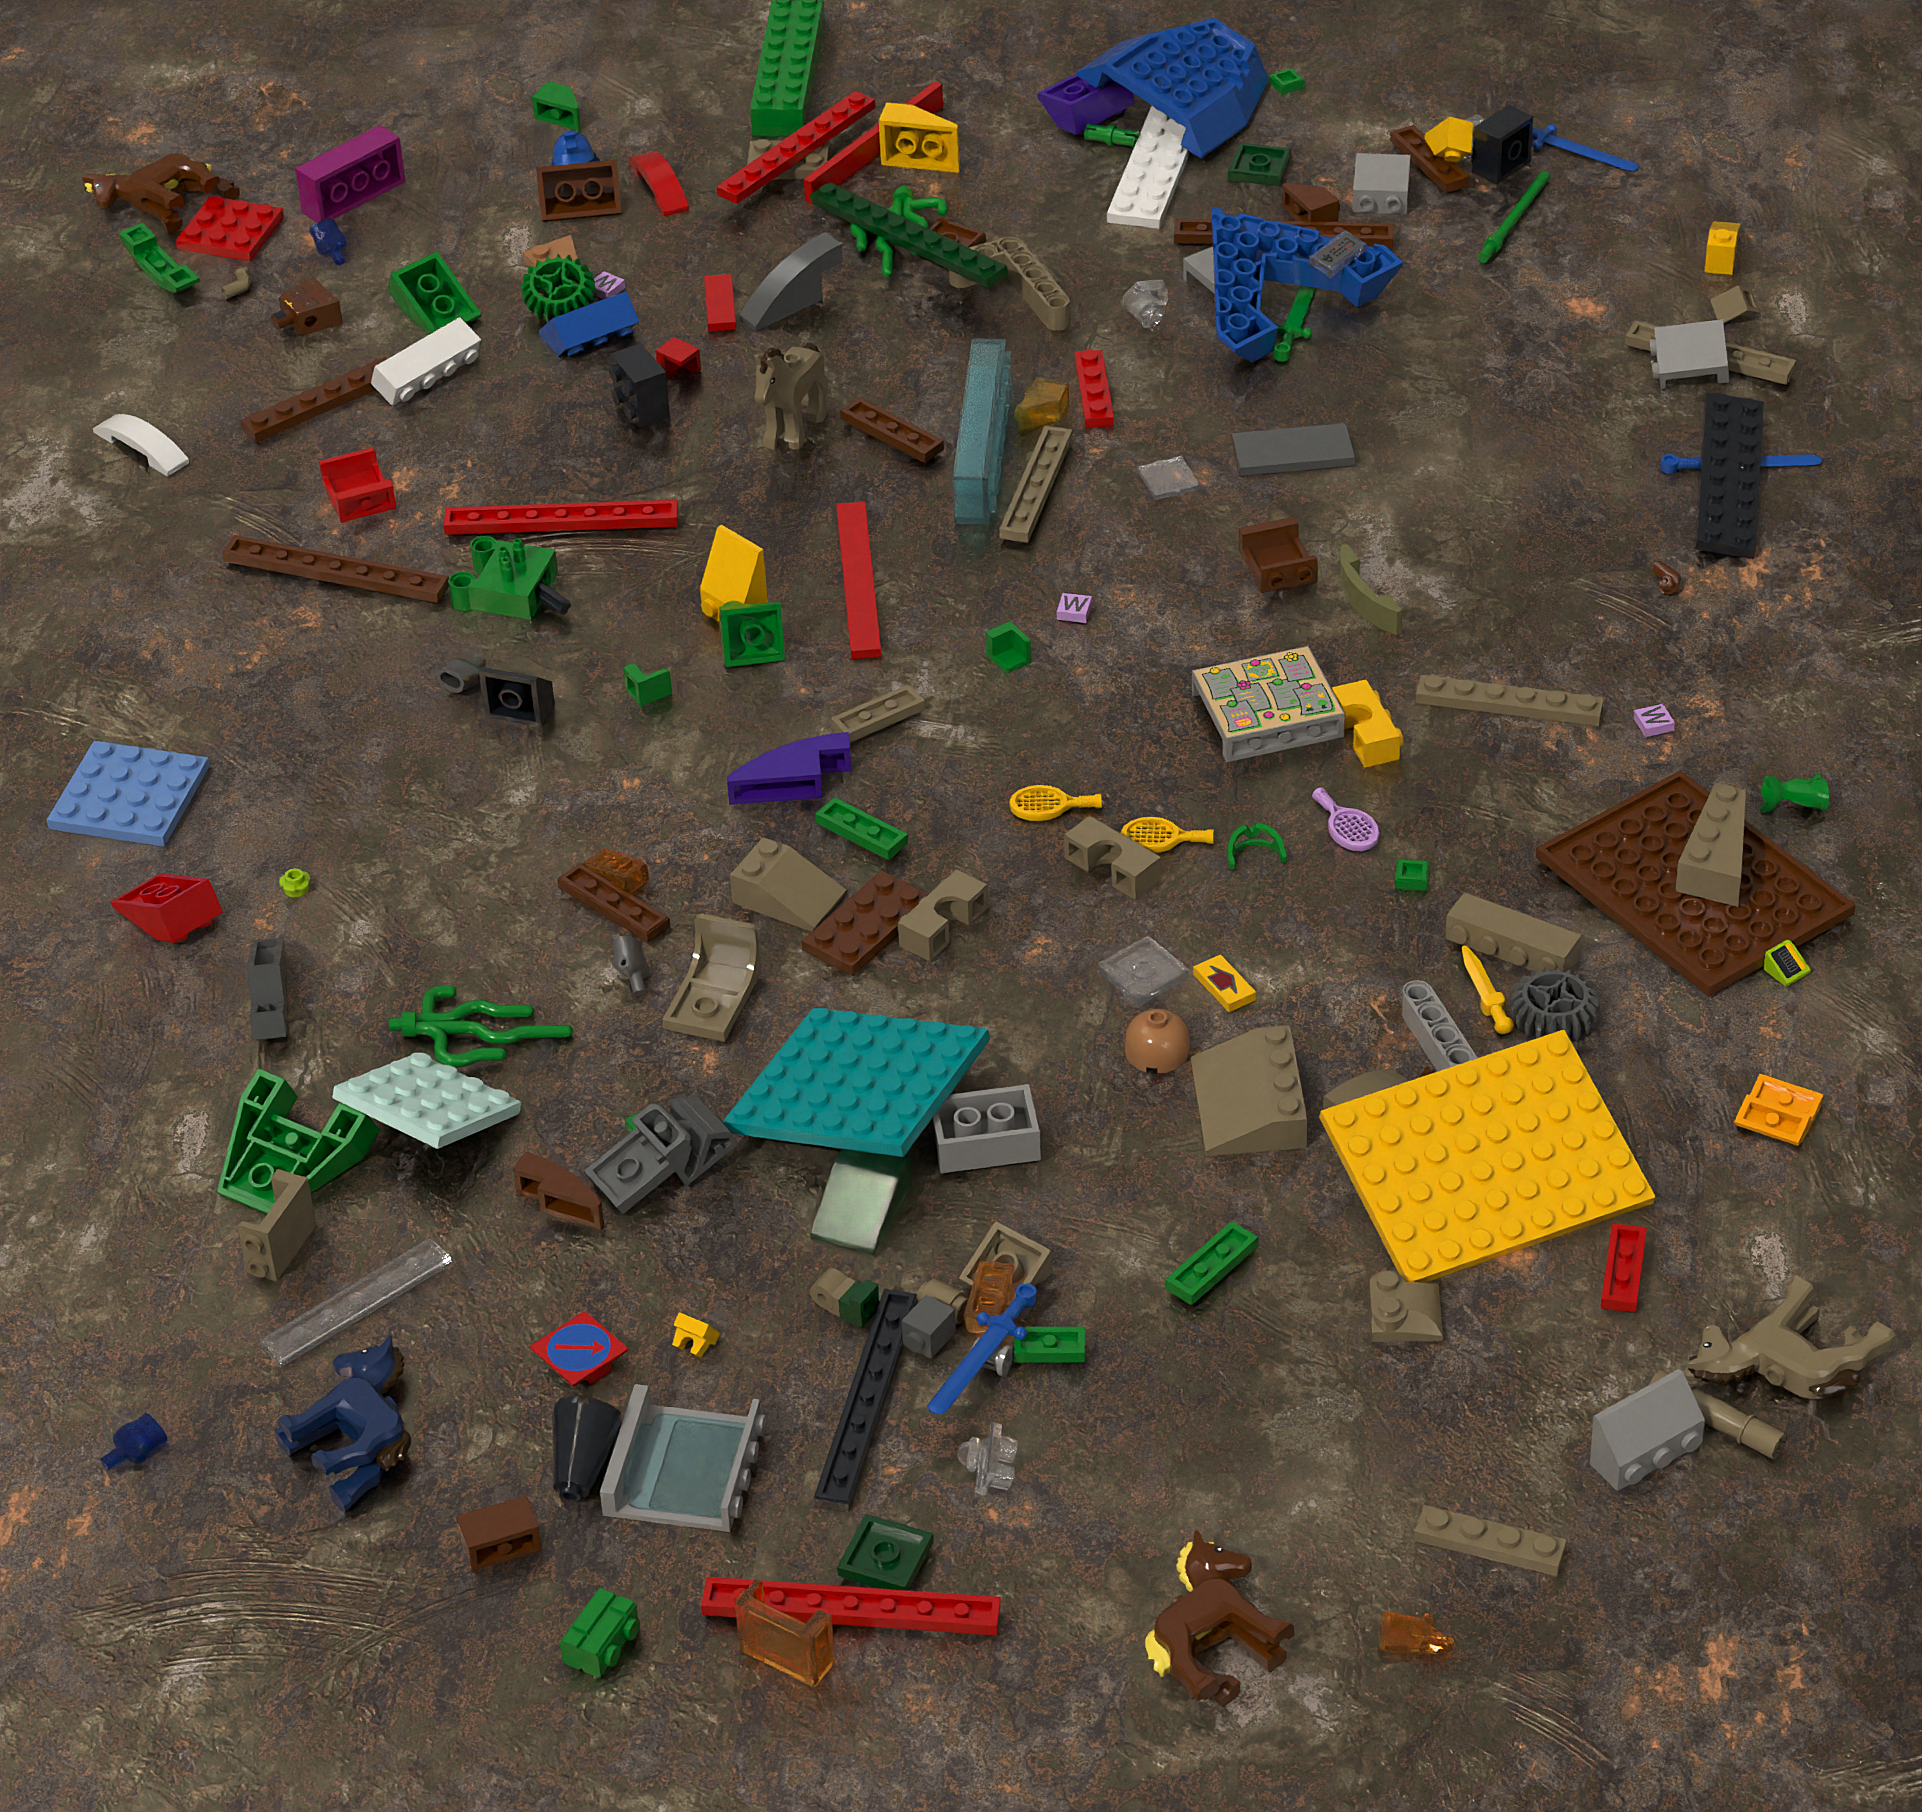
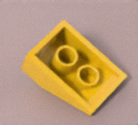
M886 102L879 118L881 165L959 173L960 160L957 124L913 105Z
M723 525L717 527L700 586L702 612L719 621V607L727 602L739 601L743 604L768 602L764 550Z

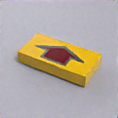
M1221 954L1193 966V975L1228 1012L1256 1001V991Z

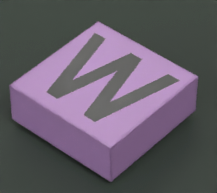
M605 271L594 278L595 296L602 299L615 296L626 288L624 279Z
M1063 593L1057 609V620L1086 623L1092 606V596Z
M1663 704L1634 710L1633 719L1645 737L1674 731L1675 722Z

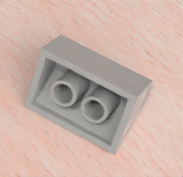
M1680 1369L1673 1371L1594 1415L1590 1465L1615 1490L1619 1491L1630 1484L1638 1483L1647 1474L1658 1468L1666 1467L1672 1460L1686 1452H1693L1702 1444L1705 1419L1688 1381Z

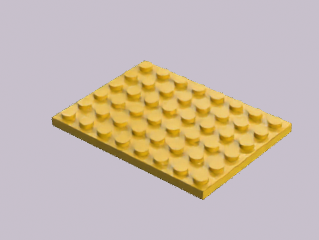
M1565 1030L1321 1110L1319 1115L1383 1244L1404 1281L1426 1283L1651 1205L1656 1198Z

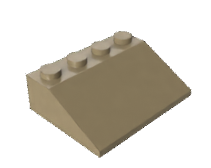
M1290 1025L1255 1028L1190 1057L1206 1156L1307 1148V1115Z

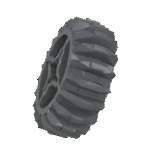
M1544 967L1541 973L1532 970L1530 976H1522L1521 981L1515 983L1512 997H1510L1512 1020L1516 1022L1518 1030L1526 1032L1527 1037L1535 1035L1537 1038L1565 1030L1569 1038L1578 1041L1580 1035H1588L1589 1030L1595 1027L1597 1016L1600 1012L1599 995L1592 986V981H1585L1583 974L1573 975L1571 969L1567 972H1562L1559 970V967L1555 971H1549Z

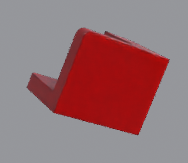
M673 337L656 350V360L666 371V377L679 367H684L694 373L701 371L700 349Z

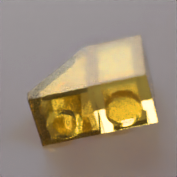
M1036 377L1032 386L1026 389L1022 403L1017 404L1015 408L1014 419L1018 421V433L1024 434L1044 428V426L1060 423L1069 408V383Z

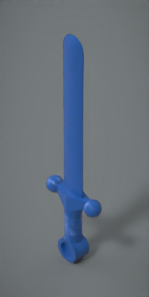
M1549 124L1546 129L1533 127L1532 138L1535 140L1532 142V147L1535 150L1541 149L1544 143H1549L1628 171H1635L1639 168L1638 164L1552 135L1557 131V127L1554 124Z
M1666 454L1661 459L1660 469L1666 474H1674L1681 469H1700L1701 457L1678 458L1673 454ZM1816 454L1761 456L1760 467L1819 465L1822 462V458Z
M1028 1283L1017 1286L1015 1290L1016 1298L1002 1315L991 1317L986 1312H981L977 1315L978 1324L981 1326L987 1325L989 1328L929 1402L928 1409L934 1414L945 1413L1007 1335L1014 1336L1017 1340H1024L1027 1337V1330L1024 1327L1015 1326L1014 1322L1025 1308H1030L1036 1304L1035 1286Z

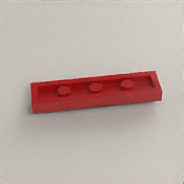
M1102 350L1074 352L1085 428L1114 426V416Z

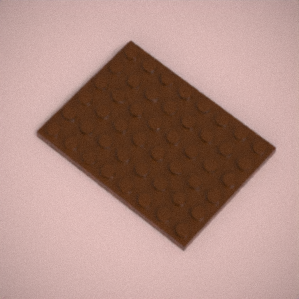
M1680 770L1536 848V858L1709 997L1764 966L1766 952L1785 940L1789 939L1797 947L1851 917L1855 913V904L1746 820H1744L1738 907L1676 892L1678 861L1710 794Z

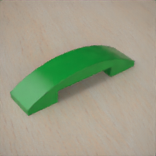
M143 223L119 232L120 239L133 259L160 287L177 293L200 282L199 277L187 265L179 266L157 245L156 235Z

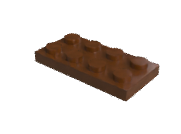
M881 870L801 941L802 950L853 976L899 935L898 922L900 919L913 910L921 899L928 896L929 893Z

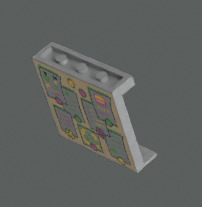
M1309 646L1192 670L1193 697L1201 696L1223 740V756L1226 762L1344 737L1345 713Z

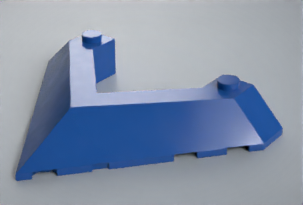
M1212 207L1211 210L1216 336L1235 354L1251 362L1274 351L1278 327L1260 311L1263 280L1339 291L1353 305L1359 307L1378 297L1403 266V261L1386 246L1374 243V247L1359 245L1331 267L1317 258L1316 255L1340 238V235H1336L1334 239L1319 235L1320 231L1278 221L1271 222L1260 217L1239 213L1238 216L1224 214L1222 212L1223 209Z

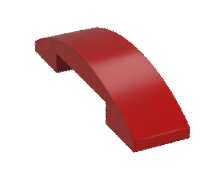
M652 151L628 157L637 175L642 174L653 191L655 204L664 217L689 210L688 202L674 171L659 152Z

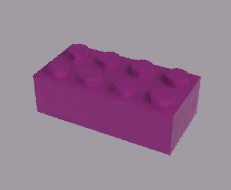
M381 125L295 168L302 213L321 226L406 182L400 137Z

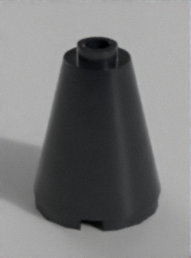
M578 1396L562 1398L554 1404L552 1411L553 1487L559 1496L566 1501L577 1502L589 1495L617 1440L623 1422L621 1421L622 1414L619 1410L598 1399L590 1398L589 1404L578 1403Z

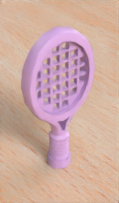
M1322 787L1317 788L1313 792L1312 798L1331 814L1328 820V830L1336 843L1351 851L1361 852L1370 850L1377 845L1380 838L1379 826L1371 816L1358 809L1336 805V802Z

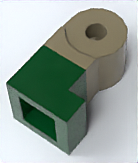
M834 1268L827 1269L811 1286L809 1291L812 1299L819 1306L861 1328L876 1313L879 1305L878 1284L867 1279L863 1284Z

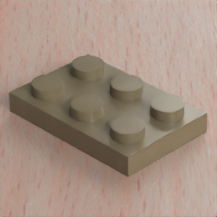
M765 139L750 141L747 165L781 141H768ZM829 141L774 179L806 178L829 161Z

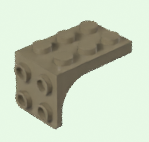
M700 913L697 914L694 920L695 948L692 962L684 981L662 1019L663 1029L725 1042L761 974L758 929L750 923Z

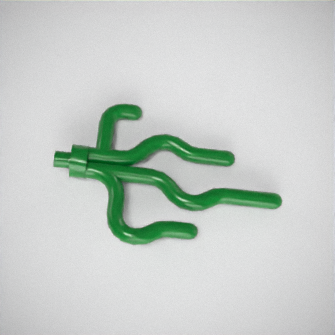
M903 185L894 191L893 204L888 210L900 216L904 215L905 218L928 228L927 220L921 215L914 213V211L937 208L938 214L944 216L948 212V204L939 197L914 200L913 191ZM851 223V234L857 238L856 247L859 251H865L867 248V234L861 227ZM878 236L876 247L882 253V275L888 278L893 272V250L887 244L888 240Z
M452 985L430 988L423 996L421 1013L402 1011V1018H389V1031H402L403 1037H416V1035L432 1037L434 1039L436 1059L443 1065H450L455 1068L466 1067L480 1061H501L505 1059L506 1051L503 1048H478L462 1054H451L447 1051L448 1041L446 1034H473L483 1041L495 1045L511 1044L522 1039L568 1038L573 1034V1029L570 1025L519 1026L505 1032H496L476 1021H460L472 1013H484L498 1018L531 1017L534 1014V1008L528 1004L498 1005L487 1000H472L460 1004L449 1012L435 1013V1001L437 999L453 998L456 996V987Z

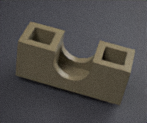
M1090 815L1064 834L1065 859L1087 872L1100 864H1111L1112 887L1134 900H1137L1161 881L1160 856Z
M956 869L949 877L943 879L938 887L928 896L923 897L913 910L900 919L898 922L899 947L928 961L934 959L950 944L949 920H958L970 925L988 908L987 884Z

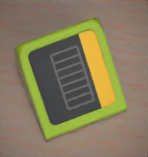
M1789 939L1768 950L1765 954L1763 970L1785 987L1810 974L1811 969Z

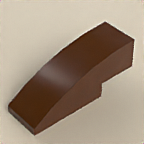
M529 1152L523 1154L513 1169L516 1193L538 1199L541 1212L597 1229L603 1228L604 1219L601 1200L584 1182L565 1168L543 1157Z

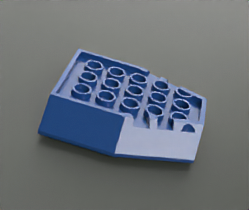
M1216 18L1122 41L1076 73L1077 76L1095 88L1112 79L1133 92L1134 95L1154 106L1155 109L1172 118L1176 123L1184 126L1186 130L1180 145L1201 159L1246 127L1269 80L1256 45Z

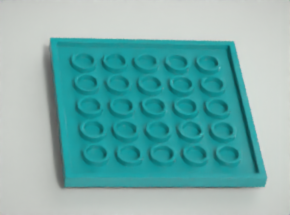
M812 1008L722 1123L732 1134L904 1157L990 1041L989 1031L985 1028H977L970 1025L960 1026L944 1024L942 1022L919 1021L912 1018L902 1019L886 1017L884 1015L861 1014L853 1011L845 1012L828 1010L826 1008Z

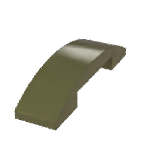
M1346 543L1341 544L1339 576L1341 588L1348 602L1363 618L1378 628L1394 635L1402 634V609L1389 593L1377 597L1360 576V559Z

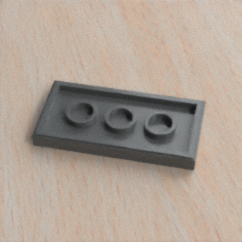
M1346 423L1232 433V444L1240 476L1355 466V456Z

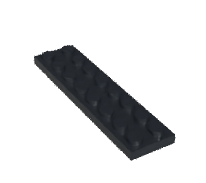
M1706 392L1695 549L1754 559L1757 543L1763 401L1728 396L1722 393Z

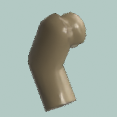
M244 266L236 269L234 273L237 279L234 282L221 286V292L225 299L244 293L249 289L253 275L249 273L248 267Z

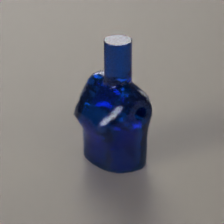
M326 219L312 225L309 228V233L314 240L318 254H330L337 266L342 265L345 259L340 249L346 246L347 241L335 220Z
M145 1413L135 1421L125 1424L116 1431L113 1436V1443L116 1448L100 1458V1462L106 1470L111 1469L125 1458L133 1464L143 1463L152 1452L168 1441L167 1435L159 1423L150 1414Z

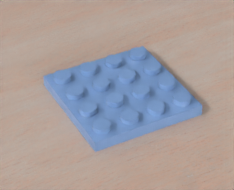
M93 741L47 818L48 829L165 847L210 767L208 757Z

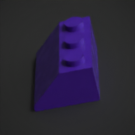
M1076 74L1037 93L1039 101L1058 128L1071 134H1081L1087 129V124L1103 123L1106 118L1114 114H1120L1126 108L1135 104L1133 92L1112 79L1095 88Z

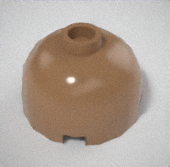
M1149 1009L1139 1013L1132 1019L1125 1033V1056L1131 1065L1147 1072L1148 1067L1158 1068V1073H1166L1176 1070L1186 1063L1190 1050V1035L1188 1027L1179 1015L1165 1009Z

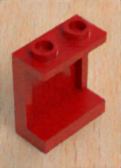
M374 448L352 452L319 462L323 487L341 523L396 509L393 484L390 479L385 480L378 466Z

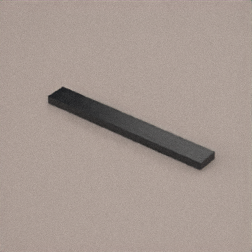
M890 1289L883 1290L813 1498L814 1507L843 1512L850 1511L904 1347L901 1321L918 1304L917 1293Z

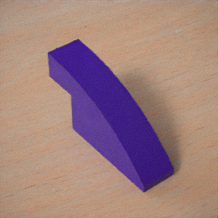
M849 732L806 738L766 752L749 761L727 777L729 805L822 798V773L851 771Z

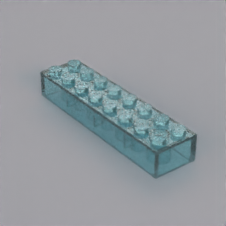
M972 339L952 477L955 524L990 525L991 513H996L997 496L994 495L999 494V478L996 477H1001V460H1003L1004 454L1003 442L1006 440L1010 391H1012L1013 383L1012 374L1009 372L1012 364V352L1006 351V339Z

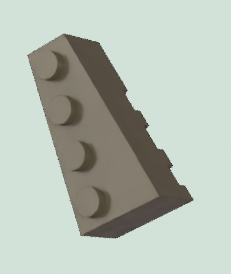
M1715 782L1678 861L1676 892L1738 907L1742 870L1745 789Z

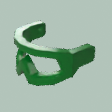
M1257 822L1252 828L1244 824L1238 827L1230 837L1226 853L1229 870H1235V854L1249 846L1270 848L1278 853L1281 863H1287L1283 838L1280 837L1274 828L1264 823ZM1262 832L1271 836L1274 841L1254 839V837ZM1242 835H1245L1249 838L1247 840L1240 841L1236 845H1234L1237 839Z

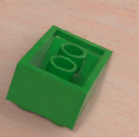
M437 251L390 274L388 292L402 312L429 335L459 317L468 324L482 315Z

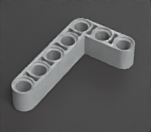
M1420 980L1406 983L1402 990V1017L1437 1072L1477 1059L1478 1057L1432 987Z

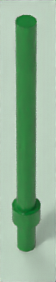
M1542 171L1498 230L1486 239L1483 244L1484 248L1477 256L1479 262L1486 263L1492 254H1496L1500 250L1504 238L1550 179L1548 172Z

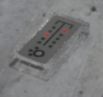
M1344 230L1310 256L1309 264L1331 278L1361 255L1366 249V243Z

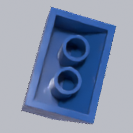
M626 291L552 318L538 332L540 337L558 356L564 353H568V356H573L584 351L583 346L592 343L593 347H597L609 341L607 337L617 335L618 338L633 333L632 328L639 323V319Z

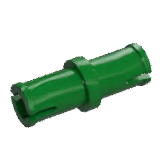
M1087 124L1086 128L1088 129H1085L1084 132L1086 141L1103 142L1107 146L1112 147L1123 145L1134 148L1135 142L1140 137L1139 131L1118 129L1116 125L1105 127Z

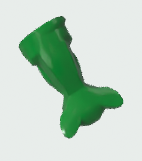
M1814 774V777L1810 779L1793 778L1786 782H1782L1774 776H1766L1761 784L1760 794L1764 800L1760 807L1762 813L1772 811L1783 799L1812 809H1819L1822 812L1828 809L1829 789L1826 780L1821 778L1820 774Z

